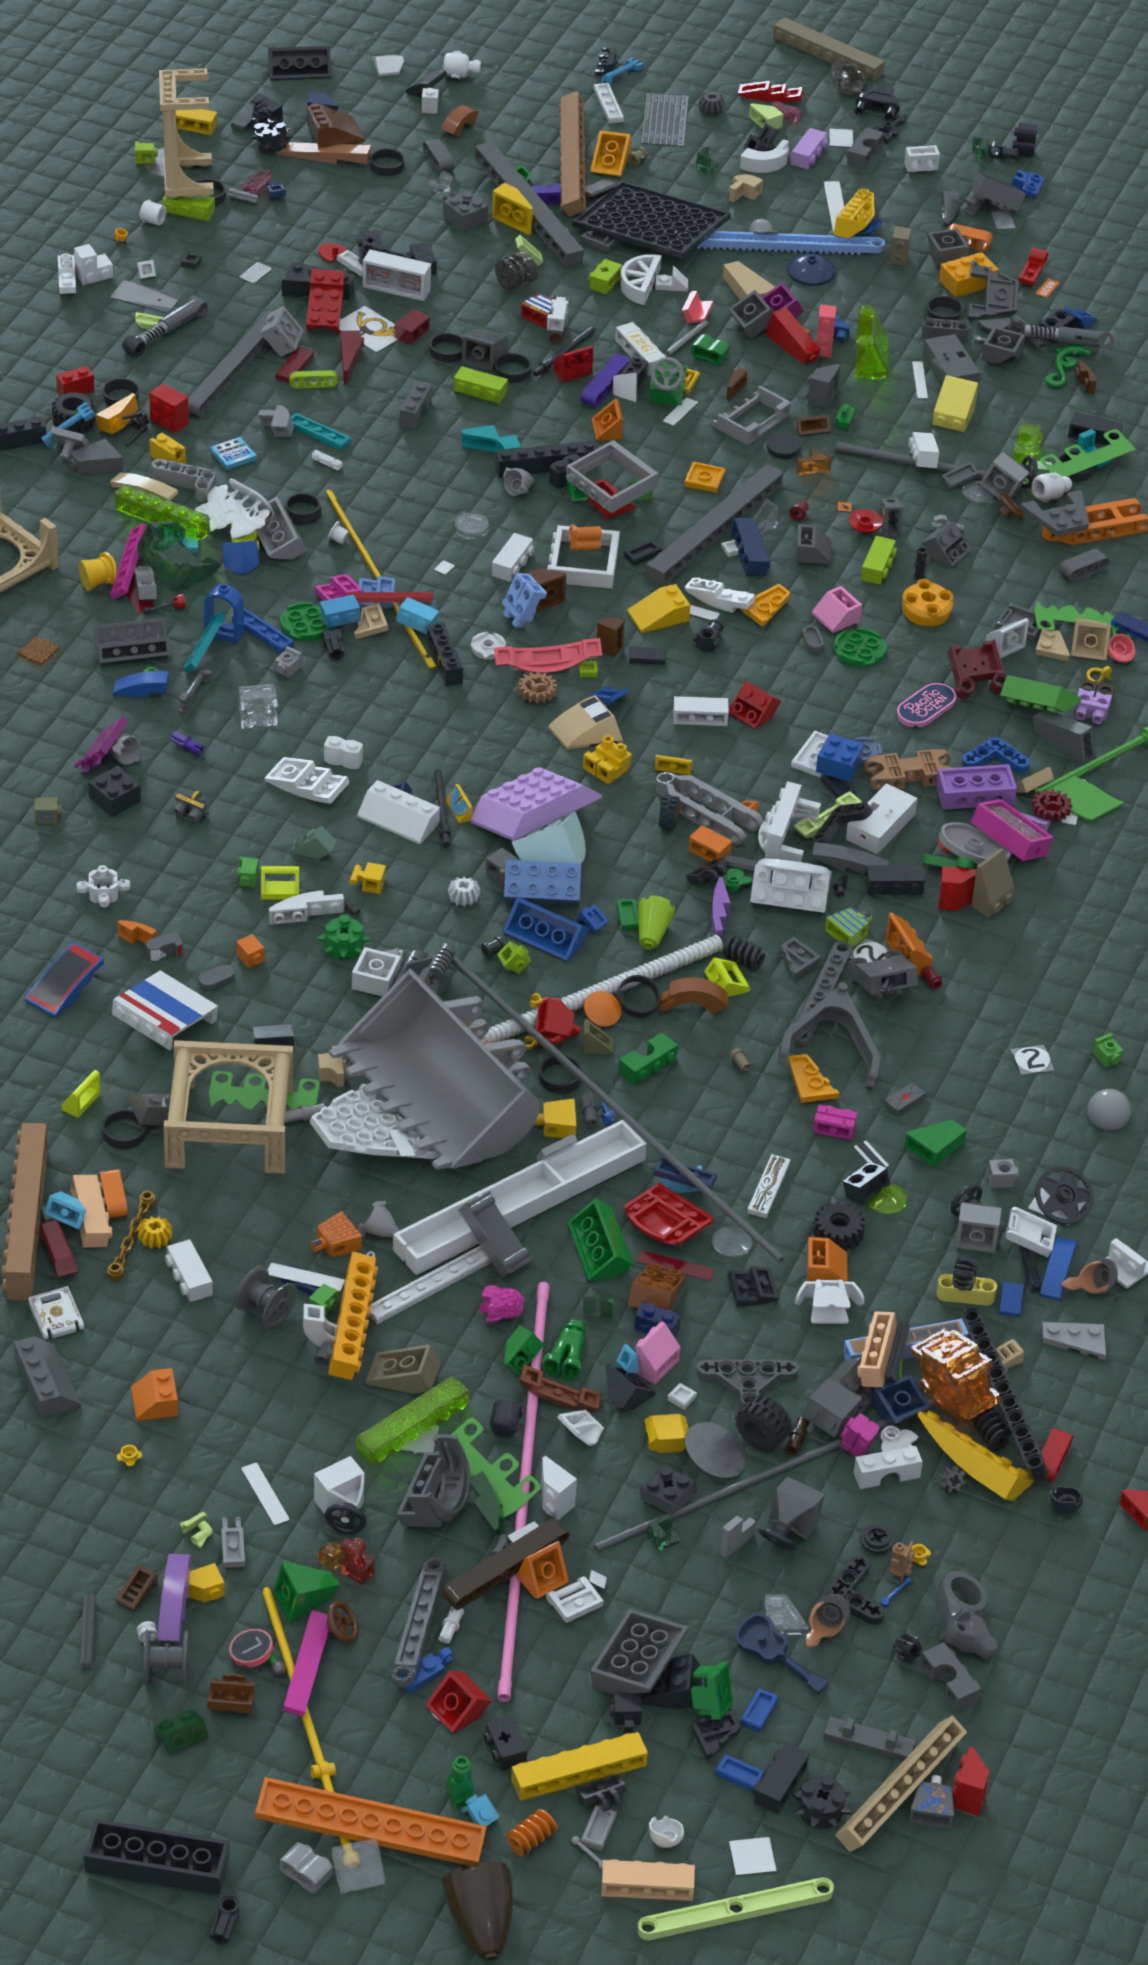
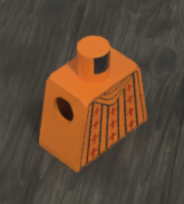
M343 1211L318 1225L317 1239L311 1241L310 1244L315 1253L324 1249L330 1257L334 1258L361 1250L362 1235Z

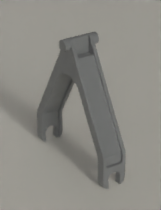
M841 982L835 990L785 1031L779 1047L777 1063L785 1065L786 1055L789 1053L790 1046L819 1022L825 1020L835 1021L847 1028L868 1070L865 1086L873 1088L874 1081L878 1075L880 1054L847 991L848 985Z

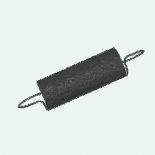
M347 899L344 900V907L355 916H358L361 910Z

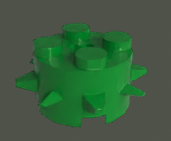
M340 915L339 918L331 920L325 926V934L318 936V940L325 943L326 949L324 951L335 959H339V957H348V960L353 959L362 953L363 944L370 942V938L363 935L364 926L350 918L349 915Z

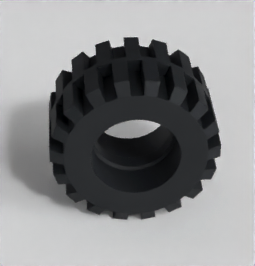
M69 392L56 397L55 401L52 402L53 425L58 427L79 413L77 407L83 403H88L95 413L93 400L88 395L77 392ZM95 416L87 422L82 418L66 430L76 433L89 431L95 424Z
M753 1396L735 1416V1426L742 1435L741 1437L749 1445L764 1452L776 1450L793 1428L788 1412L781 1404H778L776 1400L770 1399L768 1396Z

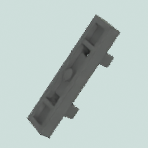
M831 1716L829 1717L823 1739L902 1761L914 1750L916 1741L899 1736L898 1731L890 1729L888 1733L856 1724L855 1719L847 1717L845 1721Z

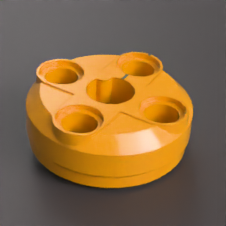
M920 579L916 584L909 586L903 594L902 611L915 624L937 626L947 621L952 612V592L938 584L931 583L927 579Z

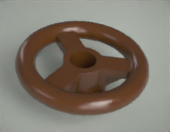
M1000 493L999 497L1003 502V505L999 508L1001 513L1006 518L1013 514L1018 519H1023L1024 514L1019 506L1007 494Z
M341 1601L333 1602L329 1606L327 1613V1629L340 1641L351 1643L358 1635L356 1616L346 1603ZM336 1608L343 1609L348 1617L341 1615ZM351 1623L352 1633L347 1637V1627Z

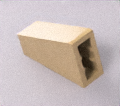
M739 261L723 265V279L740 300L754 290L762 297L775 287Z

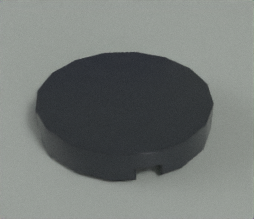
M774 434L767 440V450L775 457L782 456L783 459L792 458L799 453L800 441L791 434Z

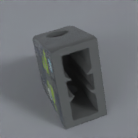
M898 498L881 499L880 516L883 520L881 528L884 537L901 536L903 507Z

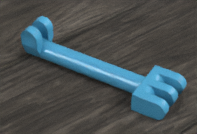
M634 58L627 59L625 66L603 75L601 83H609L611 86L613 77L631 69L639 71L644 68V63H640Z
M83 403L77 407L79 413L57 428L66 430L82 418L87 422L95 416V413L88 403ZM50 432L41 437L49 449L54 446L51 441L54 437Z

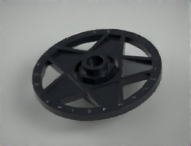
M1066 1166L1053 1167L1039 1178L1036 1185L1035 1197L1037 1204L1043 1214L1054 1222L1060 1224L1077 1223L1084 1219L1092 1209L1094 1202L1092 1186L1088 1179L1076 1169ZM1064 1171L1059 1181L1047 1177L1054 1172ZM1075 1176L1084 1183L1087 1189L1075 1185ZM1041 1187L1049 1195V1198L1044 1204L1042 1202L1040 1195ZM1088 1201L1086 1210L1082 1215H1079L1078 1203ZM1062 1210L1068 1219L1059 1218L1051 1213Z

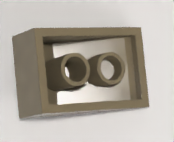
M1002 848L980 863L976 870L971 907L988 918L998 913L1006 904H1010L1014 898V883L1005 852Z
M431 1344L377 1352L365 1382L367 1385L410 1394L429 1392L432 1389L441 1361Z

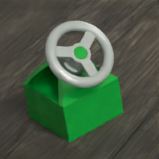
M663 357L653 364L651 368L649 402L682 405L687 368L683 367L678 360L672 357ZM664 362H670V363H673L674 365H668V364H662V363H664Z

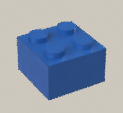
M829 734L817 755L816 772L850 782L862 761L864 743Z

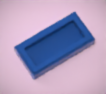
M758 1688L740 1720V1725L761 1732L776 1706L779 1696Z
M726 1754L715 1771V1775L752 1792L756 1782L763 1779L764 1771Z

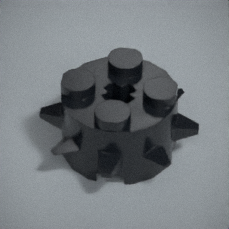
M271 117L268 121L255 125V134L251 136L252 139L257 141L253 146L258 145L259 150L265 153L266 150H273V152L281 151L287 147L289 139L293 138V135L287 133L291 128H286L285 123L277 120L276 117Z
M825 1774L807 1779L803 1783L801 1791H794L792 1793V1796L800 1802L799 1808L794 1811V1814H800L801 1819L807 1825L811 1823L812 1828L820 1826V1829L837 1827L842 1815L852 1813V1810L844 1804L845 1798L850 1795V1792H845L843 1786L832 1775Z

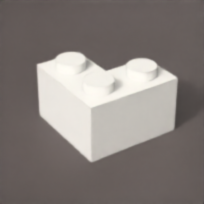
M90 244L74 248L75 275L82 285L113 278V264L106 254L97 256Z

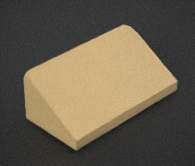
M1047 767L1023 779L1017 786V793H1027L1052 781L1054 777L1051 768Z

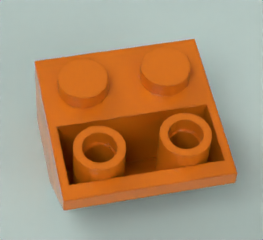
M808 1237L806 1253L807 1281L820 1279L848 1282L847 1252L829 1238Z

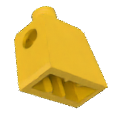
M575 1099L545 1102L543 1104V1114H538L534 1125H543V1132L546 1137L564 1139L572 1134L576 1137Z

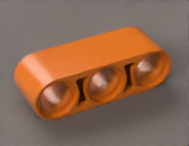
M952 224L948 227V229L958 228L969 249L987 251L993 239L992 234L985 230Z
M120 1170L99 1172V1181L102 1183V1197H105L106 1202L105 1211L108 1212L109 1218L128 1216Z

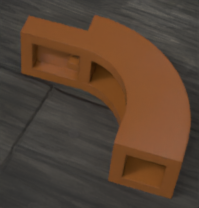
M682 978L670 982V990L660 994L659 1009L664 1013L680 1004L691 1002L704 1006L713 1015L728 1007V993L721 986L707 979Z

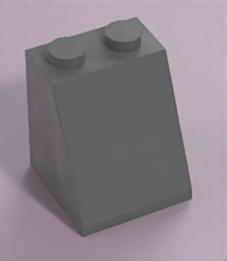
M480 328L464 334L462 363L493 371L495 369V360L508 350V336Z

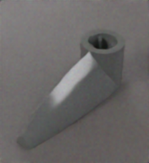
M942 192L943 225H947L956 215L959 192Z

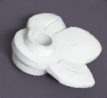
M887 1426L881 1432L880 1438L883 1442L881 1450L885 1452L912 1447L911 1443L915 1442L918 1436L907 1429L899 1430L895 1426Z

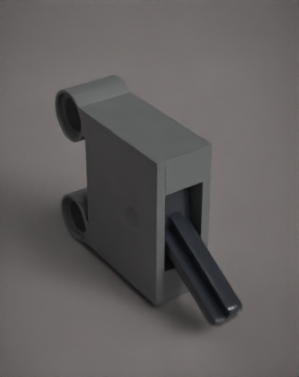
M887 951L885 959L868 963L865 958H853L850 960L851 980L858 982L871 995L875 994L876 999H882L883 995L888 997L893 990L896 995H901L902 988L918 985L917 967L902 955V951Z

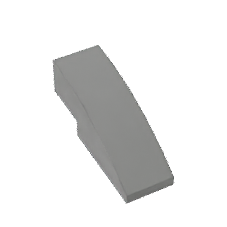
M151 566L135 567L134 578L139 600L157 599L156 583Z

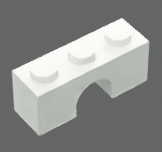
M916 1446L858 1456L855 1458L854 1476L860 1489L880 1486L881 1479L893 1472L897 1473L900 1482L917 1479L921 1476L923 1461Z

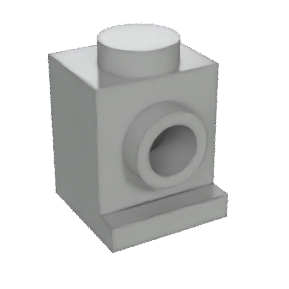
M289 646L275 659V671L287 677H291L302 667V653Z

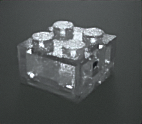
M274 684L238 687V715L241 729L277 725V694Z

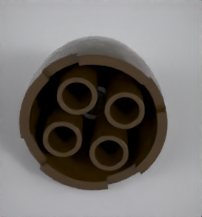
M482 1862L478 1863V1866L467 1868L464 1871L462 1867L450 1871L443 1876L442 1885L450 1913L458 1930L471 1949L480 1958H484L485 1961L496 1960L504 1949L511 1927L513 1886L510 1869H507V1864Z

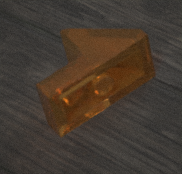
M810 448L808 457L797 459L796 472L798 475L831 471L832 457Z

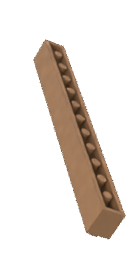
M578 91L561 97V104H559L561 113H559L561 122H559L561 127L559 131L561 136L560 171L562 173L560 176L562 185H560L562 194H560L562 200L560 206L568 217L586 210L584 102Z

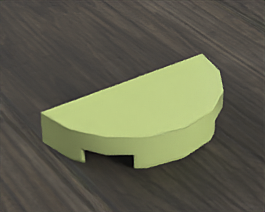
M136 313L135 315L137 325L147 330L158 324V321L163 318L142 313Z

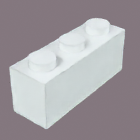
M913 432L912 438H909L908 446L911 448V454H913V460H915L918 467L937 468L939 450L934 435L932 433Z
M514 533L493 560L492 576L511 582L516 573H519L520 568L525 566L529 556L533 555V539Z
M674 696L673 724L727 726L728 698Z
M191 1240L167 1246L166 1264L173 1269V1277L175 1281H179L181 1292L187 1296L189 1302L212 1296L213 1281Z

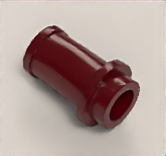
M930 966L922 969L921 975L928 981L930 988L938 989L942 986V978L936 975Z

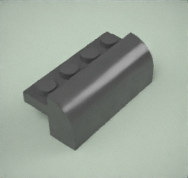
M165 617L93 625L95 650L99 663L171 655Z

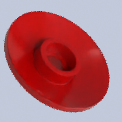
M868 509L856 510L848 518L849 525L860 532H874L880 529L883 523L882 517L877 512Z

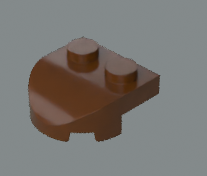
M235 1673L223 1674V1678L219 1680L213 1678L210 1682L207 1709L217 1712L235 1711L237 1713H251L254 1703V1681L248 1682L245 1675Z

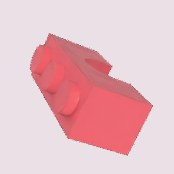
M820 305L816 344L820 348L818 357L831 358L836 306Z

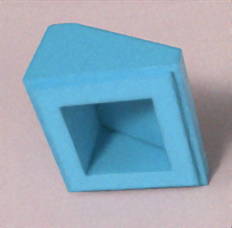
M624 1344L616 1362L627 1373H638V1355L627 1344Z

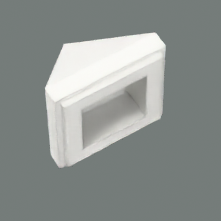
M153 260L137 263L140 279L156 276Z

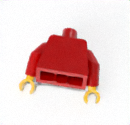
M537 993L531 996L530 1007L538 1008L535 1029L552 1045L563 1043L571 1035L575 1037L579 1035L580 1026L573 1024L574 1012L568 1009L561 999L541 998ZM527 1036L524 1039V1042L532 1043L531 1045H526V1050L528 1051L532 1050L534 1045L543 1047L532 1036Z

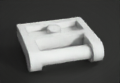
M585 1576L556 1592L550 1591L546 1593L548 1603L553 1605L565 1623L603 1606V1599ZM578 1590H582V1591H579V1592H577V1593H575V1594H573V1595H571V1596H568V1595H570V1594H572V1593H574V1592H576V1591H578Z

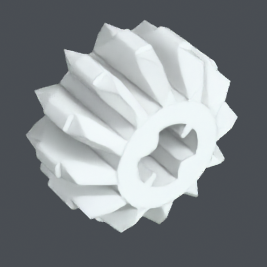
M457 877L455 881H451L448 895L451 902L456 903V906H472L473 903H477L480 889L477 881H473L472 877L469 879Z

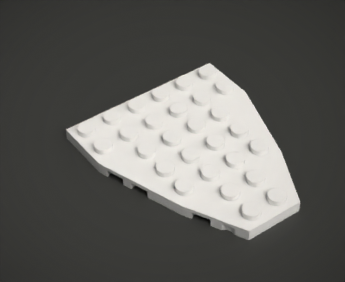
M366 1084L360 1085L357 1091L350 1090L335 1098L330 1106H324L320 1112L315 1113L310 1119V1124L328 1148L381 1156L428 1159L441 1157L434 1149L418 1150L414 1146L415 1142L423 1138L417 1130L404 1131L416 1156H401L388 1130L398 1129V1123L405 1120V1117L399 1111L383 1113L379 1109L380 1105L389 1100L382 1093L366 1095L362 1090Z

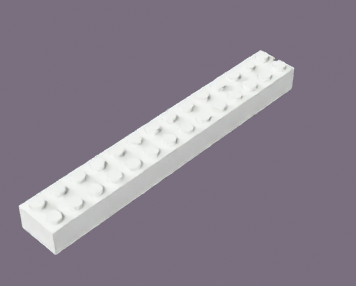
M621 1120L394 1233L393 1251L403 1262L406 1261V1265L415 1275H418L480 1244L458 1211L464 1204L470 1203L490 1191L495 1199V1205L511 1228L644 1161L647 1143L624 1120Z

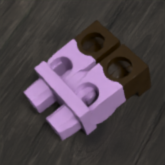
M1082 679L1078 696L1082 699L1081 702L1075 705V718L1082 721L1085 720V717L1092 718V722L1096 724L1106 721L1110 705L1114 699L1115 686L1100 683L1096 693L1098 682ZM1088 685L1091 686L1093 689L1086 690L1083 687ZM1107 689L1110 691V693L1104 694L1101 692V690Z

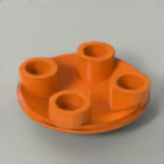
M605 991L591 993L583 1004L588 1019L598 1028L614 1025L621 1016V1006L618 1000L612 994Z

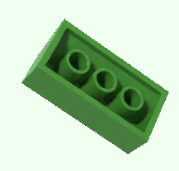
M1009 675L1006 677L1000 694L1006 698L1008 703L1016 705L1018 702L1021 706L1027 708L1032 705L1033 708L1041 711L1045 708L1048 712L1057 714V711L1065 713L1081 702L1082 699L1060 686Z

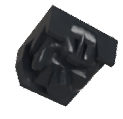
M260 93L251 99V102L254 103L253 119H251L252 129L255 130L256 124L268 121L271 117H276L277 120L283 122L281 104Z

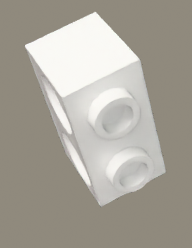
M936 145L906 147L904 164L907 172L938 170L940 153Z

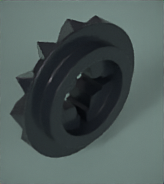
M873 1524L862 1530L860 1540L862 1546L866 1547L868 1552L872 1550L876 1554L880 1551L885 1553L888 1549H892L894 1534L883 1525ZM874 1537L878 1540L881 1539V1542L873 1541Z

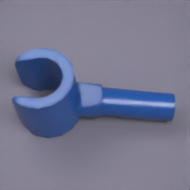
M602 1102L600 1104L604 1111V1114L601 1116L602 1121L605 1125L615 1122L613 1118L614 1111H609L605 1103Z

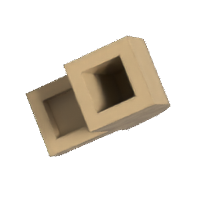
M748 174L735 176L733 178V185L728 190L729 201L734 203L741 196L754 200L762 193L763 180Z

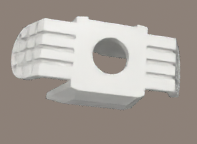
M819 1279L816 1281H805L795 1299V1304L800 1305L805 1297H814L811 1323L848 1324L849 1319L845 1309L851 1306L849 1298L858 1306L864 1304V1296L860 1288L854 1282H843V1280Z

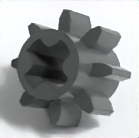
M953 1465L952 1469L945 1466L943 1474L938 1475L942 1478L940 1486H947L946 1489L950 1493L953 1488L960 1491V1486L966 1484L962 1478L965 1472L958 1471V1467Z

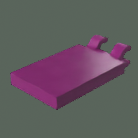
M122 716L104 728L84 758L76 762L74 767L77 768L81 765L83 767L81 774L83 775L90 770L91 765L95 767L100 764L101 758L107 754L129 720Z

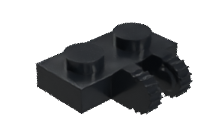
M713 859L687 874L686 877L688 882H696L697 884L706 882L707 878L710 881H716L719 876L727 874V865L724 859Z
M617 1774L576 1788L577 1797L585 1806L598 1803L604 1812L609 1810V1803L606 1799L611 1798L613 1804L619 1807L622 1806L619 1794L627 1792L626 1784Z

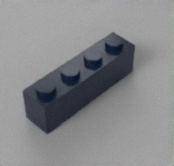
M734 518L731 533L735 540L736 548H738L745 574L766 575L767 569L770 568L771 560L767 556V549L764 547L763 537L760 536L759 526L756 525L754 518Z

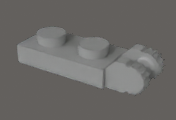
M236 1517L235 1519L236 1528H228L227 1518H222L223 1567H245L241 1517Z

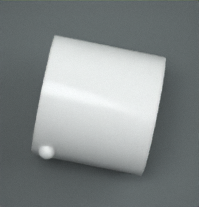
M146 200L140 209V220L143 223L148 222L160 226L166 217V206Z

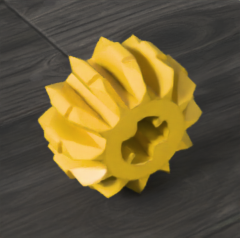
M160 1215L157 1218L151 1216L149 1220L144 1219L139 1224L138 1238L143 1243V1246H149L150 1249L153 1247L160 1249L161 1245L167 1246L168 1242L172 1239V1226L168 1223L167 1218L161 1220Z

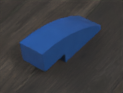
M169 671L141 672L120 678L115 681L113 695L149 698L150 693L167 694Z

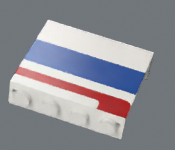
M161 970L114 998L112 1015L168 1050H172L174 1036L201 1019L213 1024L217 1020L218 1012L216 1004Z

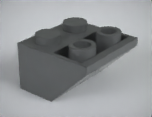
M954 521L940 526L921 543L928 549L930 558L949 567H953L972 550Z
M798 524L796 562L831 564V539L816 525Z
M861 1357L844 1361L830 1376L863 1398L856 1416L862 1414L871 1404L874 1389L878 1388L862 1386L861 1378H858V1366L861 1364Z

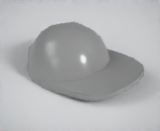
M762 218L753 221L749 228V232L778 233V231L773 230L769 221Z

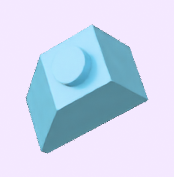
M60 1191L49 1196L44 1214L72 1227L81 1229L86 1209L77 1198Z

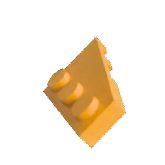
M777 584L756 595V600L748 609H739L763 627L790 599L791 592L782 585Z
M807 1054L788 1056L787 1062L801 1103L839 1098L840 1093L838 1090L833 1089L828 1078L822 1076L817 1065Z

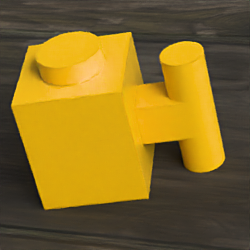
M367 862L365 871H361L362 867L360 865H355L349 883L356 885L357 881H362V891L381 894L386 879V865Z

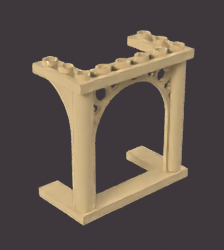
M207 68L159 70L160 111H162L165 151V197H193L194 195L207 197L214 195L213 182L196 183L180 167L189 168L193 165L207 167L212 165V154L200 153L188 147L181 139L176 124V110L209 109V97L176 98V81L208 80Z
M0 499V538L12 542L19 549L21 555L18 564L12 570L0 576L1 593L47 567L52 570L58 568L57 527L54 523H51L46 518L40 520V540H38L33 534L27 532L22 526L1 513ZM32 554L34 557H27L25 555Z
M174 1040V1072L168 1120H164L165 1168L185 1169V1141L265 1145V1173H285L284 1121L287 1093H293V1046ZM196 1061H205L206 1063L199 1064ZM220 1064H240L259 1072L266 1079L269 1086L266 1125L186 1121L190 1088L195 1089L196 1076L202 1071ZM259 1064H267L268 1066L260 1067Z

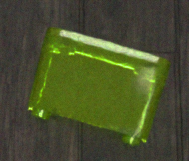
M860 306L854 377L884 379L888 375L889 337L876 310L871 306Z

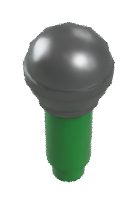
M271 1652V1656L268 1659L271 1665V1672L274 1676L281 1677L286 1673V1666L278 1661L273 1652Z

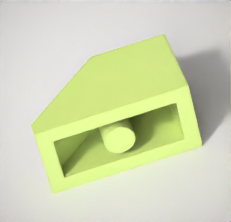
M750 104L749 118L761 128L764 127L765 123L772 125L776 129L782 127L783 113L777 108L768 105Z

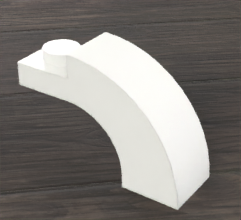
M304 1304L303 1329L306 1336L319 1347L324 1342L334 1344L337 1325L326 1320L324 1317V1306Z

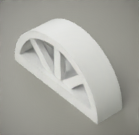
M662 255L637 256L623 265L620 287L622 293L628 299L645 305L656 281V275L659 274L661 269ZM629 276L641 277L632 281L627 279Z

